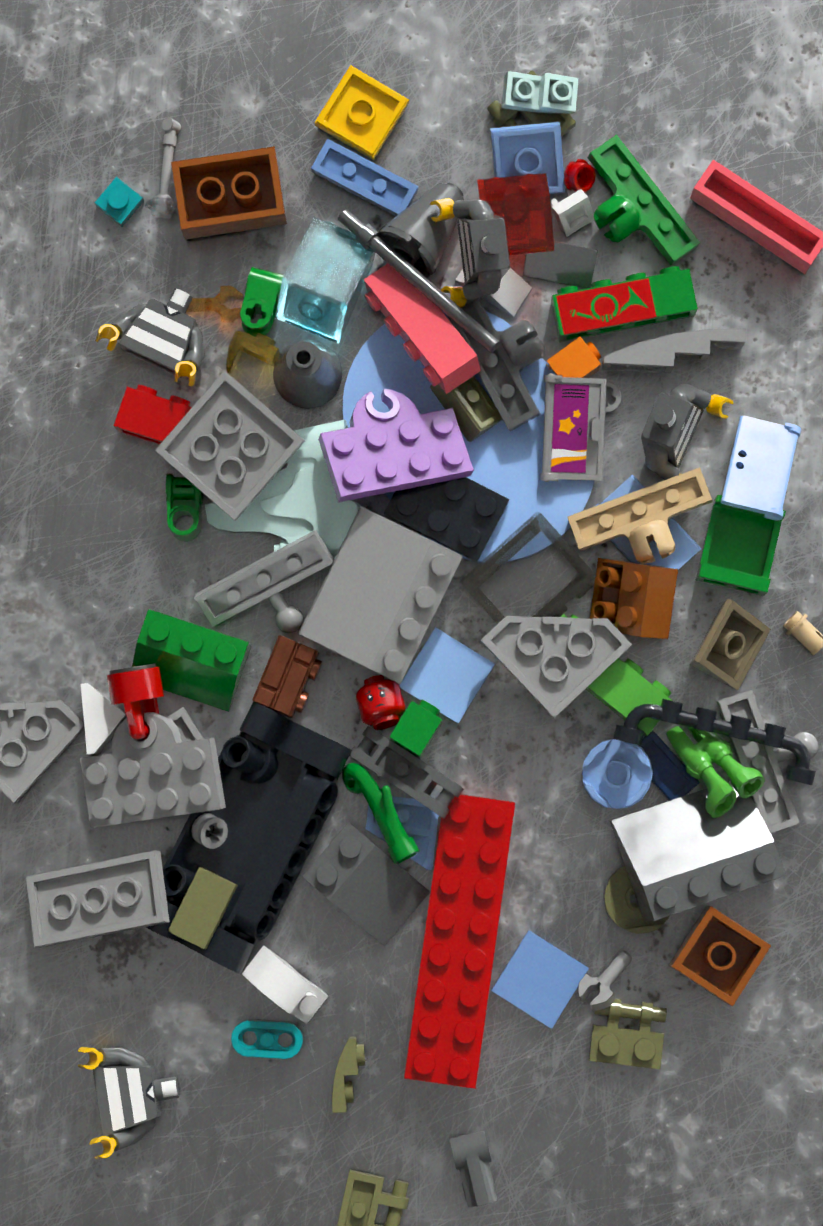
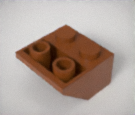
M598 558L590 619H608L622 634L668 639L678 569Z

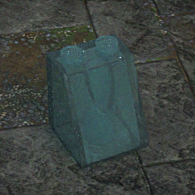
M314 217L282 278L275 318L339 344L365 284L364 279L369 275L376 253L371 248L365 249L355 239L356 235L352 232L340 228L332 222Z

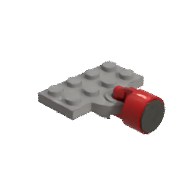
M155 664L109 671L110 675L106 676L111 705L124 703L127 718L116 728L112 738V753L80 758L91 828L226 808L215 737L182 742L179 729L173 720L159 714L157 698L164 697L160 668L156 667Z

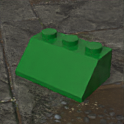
M148 609L136 643L132 667L155 664L156 667L160 668L164 691L229 712L252 646L247 641Z

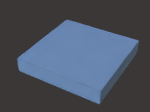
M528 930L491 991L552 1029L589 968Z

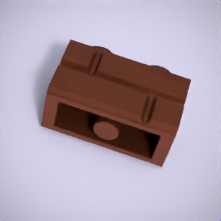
M279 635L252 701L293 718L295 711L302 713L309 697V693L304 692V689L309 679L315 681L323 662L317 659L319 652L316 649Z

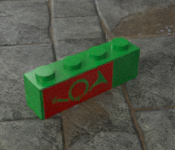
M672 266L661 269L659 275L646 277V273H636L625 277L626 281L612 283L611 279L593 282L591 288L578 290L577 286H568L557 290L558 294L552 295L551 306L559 343L575 340L580 336L581 338L694 317L698 308L690 269L680 270L679 266Z

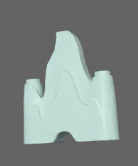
M346 420L293 430L305 442L287 461V468L280 470L236 521L214 502L205 504L207 522L220 530L270 533L282 537L280 544L274 545V552L317 530L335 559L361 505L351 500L338 502L318 439L321 433L348 428Z

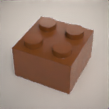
M706 905L668 965L726 1004L733 1006L771 945L712 906Z

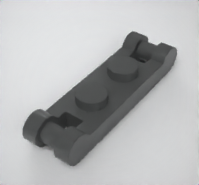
M367 726L362 733L365 737L357 748L354 746L351 749L350 757L444 819L450 811L448 806L455 796L459 798L464 788L373 728ZM375 745H378L379 747L377 748L373 756L370 757L369 754L371 753ZM438 784L443 789L435 800L430 794Z

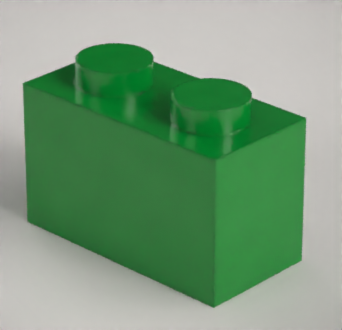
M423 699L419 704L411 701L391 733L390 740L421 759L442 725V719L438 717L440 710Z

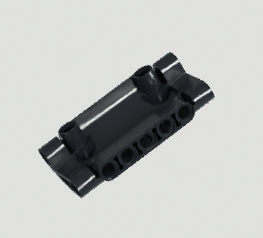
M254 701L239 729L241 731L240 734L226 741L218 757L226 808L191 813L163 867L170 922L146 927L159 935L183 944L239 974H242L257 942L265 939L271 932L338 795L336 782L352 752L351 749L295 723ZM246 751V756L241 761L242 754ZM210 813L224 820L227 824V838L221 846L209 849L194 840L191 832L192 825L200 815ZM210 825V826H209L210 831H209V830H206L205 836H207V837H210V836H211L209 832H212V833H213V831H214V826H213V825ZM200 867L238 885L206 950L168 932ZM181 878H182V884H181V886H180L179 889H178V888H177L178 883H179V881H180Z

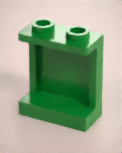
M717 495L713 501L695 580L764 596L768 593L771 580L769 579L781 523L786 511L783 510L782 520H771L764 518L765 514L724 505L721 503L722 495Z

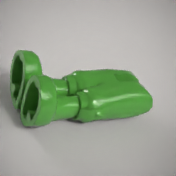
M675 726L667 731L666 735L674 750L685 764L686 772L692 777L702 779L705 782L709 794L706 799L705 808L711 817L717 818L727 813L735 804L736 792L742 798H748L763 786L765 778L761 772L754 768L744 767L733 759L731 744L723 740L716 733L687 727L698 742L693 744L679 726ZM713 763L725 771L734 789L714 770Z

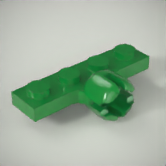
M615 135L590 152L587 158L614 193V196L600 204L594 212V220L599 230L610 224L611 230L604 234L605 238L611 242L618 243L633 232L642 230L671 266L699 246L701 242L618 135Z

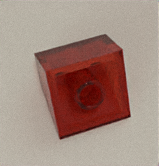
M546 173L477 180L478 200L486 201L493 210L494 215L504 218L509 255L554 251L551 202Z

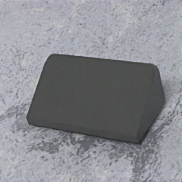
M529 238L523 276L591 288L598 250Z

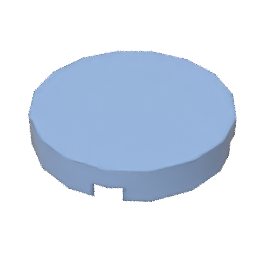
M616 739L605 740L592 748L584 760L582 769L584 788L590 797L603 807L612 809L628 808L642 800L651 787L653 777L651 760L643 748L637 744Z

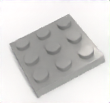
M224 370L155 451L236 521L305 440Z

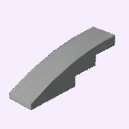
M746 328L704 329L681 332L639 342L604 356L602 370L671 373L674 368V360L707 361L710 355V348L742 349L746 341Z

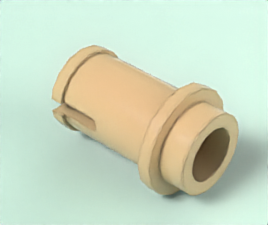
M796 611L783 625L787 629L786 634L788 636L792 634L814 656L823 647V635L806 619L808 615L805 613L802 615L799 611Z

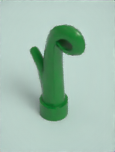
M356 763L347 764L342 772L343 783L351 793H363L389 847L387 851L394 864H399L419 853L420 850L413 837L408 836L400 822L394 807L390 787L386 785L380 789L373 777L363 766Z

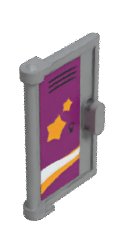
M553 373L544 375L546 385L543 458L540 480L545 482L558 481V479L602 481L607 379L563 377V375H554Z

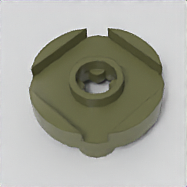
M625 865L610 876L604 890V905L608 916L618 927L631 933L644 934L659 929L669 919L670 916L644 923L637 904L630 902V896L634 895V891Z

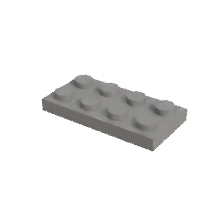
M154 850L26 877L34 947L42 948L170 922L160 851Z

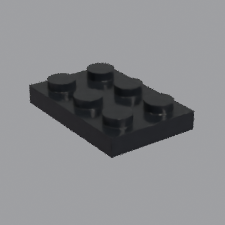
M464 477L395 491L384 511V515L477 563L509 503V499Z

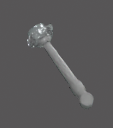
M167 117L162 122V129L165 130V134L163 135L162 142L164 149L160 192L145 204L146 208L151 209V215L158 218H170L175 211H178L177 203L168 195L172 169L171 162H173V153L177 142V136L175 135L180 132L181 125L179 122Z

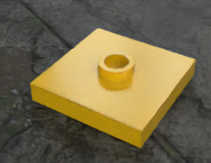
M350 65L314 123L316 127L374 160L407 108L409 99Z

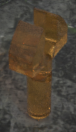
M231 285L220 286V293L214 298H193L186 312L215 311L221 316L222 323L234 322L240 317L241 308L228 309L223 304L229 299H244V296Z

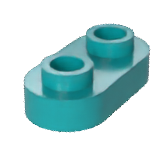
M246 1020L234 1028L231 1042L236 1052L242 1056L288 1059L295 1056L301 1050L303 1035L301 1030L290 1022ZM247 1031H252L256 1034L257 1040L252 1045L244 1041V1034ZM287 1033L292 1037V1044L290 1046L284 1047L280 1044L279 1037L281 1034Z

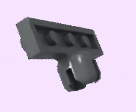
M467 300L466 304L460 308L500 341L496 350L490 353L449 316L448 318L477 354L481 369L478 374L508 430L512 431L541 415L521 378V371L524 367L542 358L545 354V347L542 341L536 337L538 333L528 321L522 320L504 331H497L480 300Z

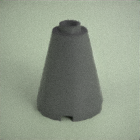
M438 183L379 230V238L427 279L435 273L457 224L455 216L448 220L433 221L431 217L439 216L440 210L436 204L430 205V202L450 198L454 202L456 200H464L462 191L452 183Z
M315 340L294 342L283 349L275 361L273 369L274 384L282 398L292 405L304 409L321 407L333 399L340 387L342 380L340 360L336 353L322 342Z

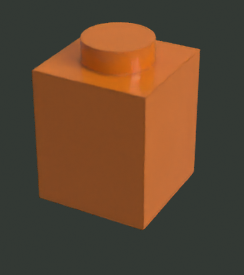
M580 336L546 360V366L549 370L552 369L556 375H563V377L590 378L599 371L601 366L599 359L602 357L591 341L585 343Z

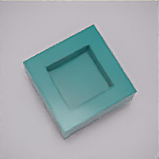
M116 176L94 203L100 210L123 227L142 205L144 199Z

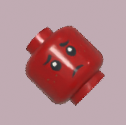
M376 675L365 679L364 686L356 692V702L363 723L373 726L375 730H383L397 725L400 717L405 712V703L399 684L394 680L384 679L383 675Z

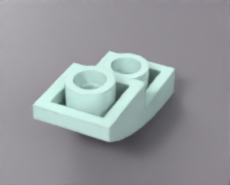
M508 71L504 76L502 108L538 113L574 114L576 112L579 78L551 73L537 76Z

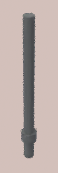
M347 209L339 215L338 221L356 235L355 239L365 249L371 248L490 353L496 350L500 341L379 238L380 233L370 224L364 225Z

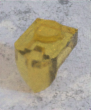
M235 331L227 352V373L231 374L243 353L274 367L280 354L279 348L275 347L276 341L260 333H257L256 337L243 331Z

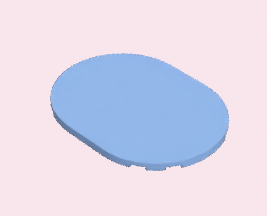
M486 311L495 330L504 331L511 327L503 319ZM385 324L364 343L348 372L343 393V420H346L348 428H350L349 422L356 403L370 391L374 395L373 407L381 413L390 411L388 406L381 400L383 389H391L404 394L415 404L420 414L445 410L430 388L431 383L423 372L425 366L419 359L414 362L409 357L403 347V344L406 342L400 335L394 337ZM543 358L524 367L521 371V378L541 415L512 431L508 430L504 420H502L471 442L467 441L462 434L474 469L472 475L467 478L509 499V503L477 563L497 564L521 560L550 547L570 530L571 526L567 517L584 510L593 488L594 480L558 479V481L549 482L540 480L543 458L546 385L544 375L550 373L556 375L552 369H548ZM477 373L476 375H474L475 378L478 380V382L480 383V385L483 387V389L485 390V392L488 394V396H489L490 399L492 400V398H491L490 394L488 393V391H487V389H486V387H485V385H484L482 379L480 378L479 374ZM394 492L384 493V495L389 499V501L391 500ZM465 556L462 557L463 559H466V560H469V561H471V562H474V561H472V560L466 558Z

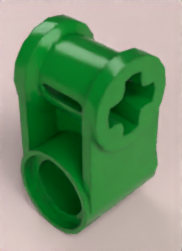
M254 267L251 268L240 310L242 328L249 337L260 339L270 333L277 308L283 296L286 275ZM256 314L262 315V318L258 319L257 324L251 323V319H254Z
M167 473L166 502L168 527L178 540L192 541L199 535L202 527L203 492L186 477H174L173 473ZM186 515L193 518V525L188 530L181 531L176 529V521L181 516Z

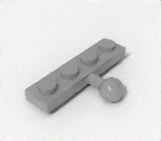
M314 530L199 591L194 598L212 627L268 598L277 612L275 617L277 627L285 633H293L301 628L303 615L297 607L288 605L280 591L333 564L334 558L317 530Z
M752 689L717 701L724 721L730 722L731 715L752 719L751 727L764 730L765 725ZM801 732L794 736V738L799 739L807 747L810 759L813 758L818 751L817 739L807 732ZM729 737L738 763L744 767L759 770L765 778L763 786L752 795V798L770 833L799 824L800 822L778 764L795 757L794 753L786 749H773V747Z

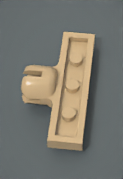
M699 467L573 514L567 518L580 551L618 537L626 536L636 560L641 564L655 562L649 545L653 541L656 542L662 559L674 552L675 542L668 526V522L672 517L713 501Z

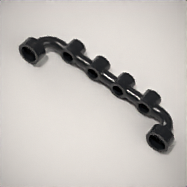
M662 699L661 706L656 704L637 706L627 715L624 725L616 724L613 739L641 745L644 734L643 730L637 729L640 721L645 718H653L786 749L794 753L796 764L795 766L788 764L785 779L813 785L816 771L809 769L810 755L808 749L799 739L785 735L786 727L765 723L764 730L751 727L752 719L731 715L730 722L716 719L717 711L697 707L694 714L682 711L683 703Z

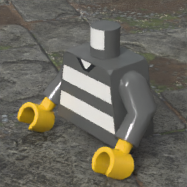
M450 198L431 201L430 205L436 204L440 210L439 216L431 217L433 221L448 220L454 218V216L457 218L465 281L464 287L444 286L441 291L443 293H450V299L459 307H463L467 300L472 301L496 293L500 288L501 279L510 269L504 218L494 215L490 205L484 200H456L454 202Z
M177 288L174 289L167 305L152 298L147 304L140 303L120 315L111 324L100 326L95 339L96 342H99L102 338L109 339L108 351L114 350L117 340L121 339L119 345L123 351L175 375V382H178L179 377H189L188 386L195 384L196 372L205 356L202 332L197 328L196 320L185 314L193 297Z
M689 384L678 385L671 390L669 395L660 392L641 436L647 467L664 480L680 475L679 467L704 412L703 409L706 408L707 412L711 415L726 419L729 416L722 414V406L725 402L733 405V400L717 394L711 395L709 392Z
M89 1047L78 1049V1052L89 1053L90 1056L87 1064H78V1067L89 1070L93 1069L103 1135L90 1140L89 1145L98 1142L102 1143L103 1153L94 1158L97 1160L108 1158L114 1151L136 1144L154 1128L156 1118L161 1115L160 1101L179 1098L177 1078L175 1076L156 1079L154 1065L147 1064L143 1056L122 1047L100 1048L98 1050Z

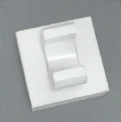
M582 189L577 192L567 190L569 197L560 202L555 198L551 200L552 209L559 228L566 237L594 221V213L589 198Z

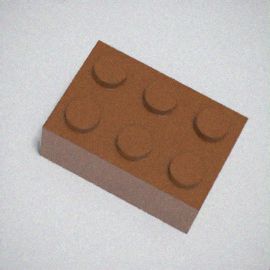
M275 146L171 162L180 227L185 240L287 224Z

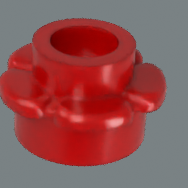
M577 159L576 162L572 161L567 165L564 172V184L568 190L577 192L582 189L585 192L595 182V170L586 160Z

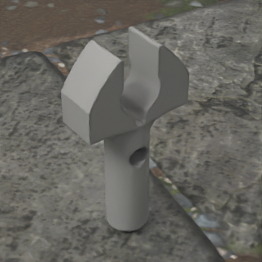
M621 951L600 977L591 978L585 974L579 982L581 1003L588 998L591 992L598 991L599 989V995L590 1003L592 1011L605 1009L613 1003L615 996L611 991V985L632 961V957L628 952Z

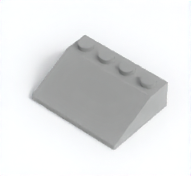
M360 506L299 634L401 684L463 556Z

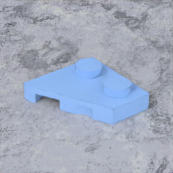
M392 796L394 807L408 836L413 837L420 850L419 853L410 859L425 869L432 870L439 815L415 799ZM368 805L366 830L386 842Z

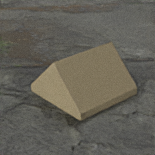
M727 599L721 605L690 665L729 687L739 690L771 629L736 602Z

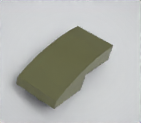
M357 1036L349 1037L338 1061L333 1084V1113L347 1112L348 1103H354L353 1081L346 1082V1076L358 1075L359 1066L366 1065L364 1044H357Z

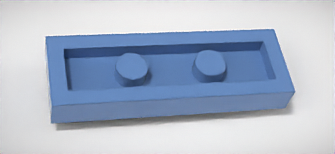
M329 139L326 140L311 167V172L394 216H397L411 205L419 190L417 185Z

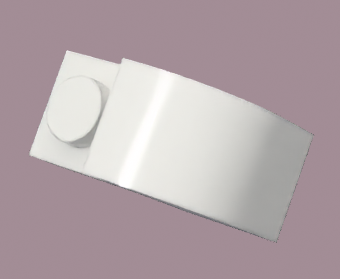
M264 945L242 972V975L264 995L305 1024L310 1021L328 998V995L323 990L300 975L285 960Z

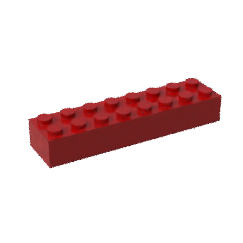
M460 795L459 798L454 797L448 806L450 811L444 819L441 817L404 1079L476 1089L515 802Z

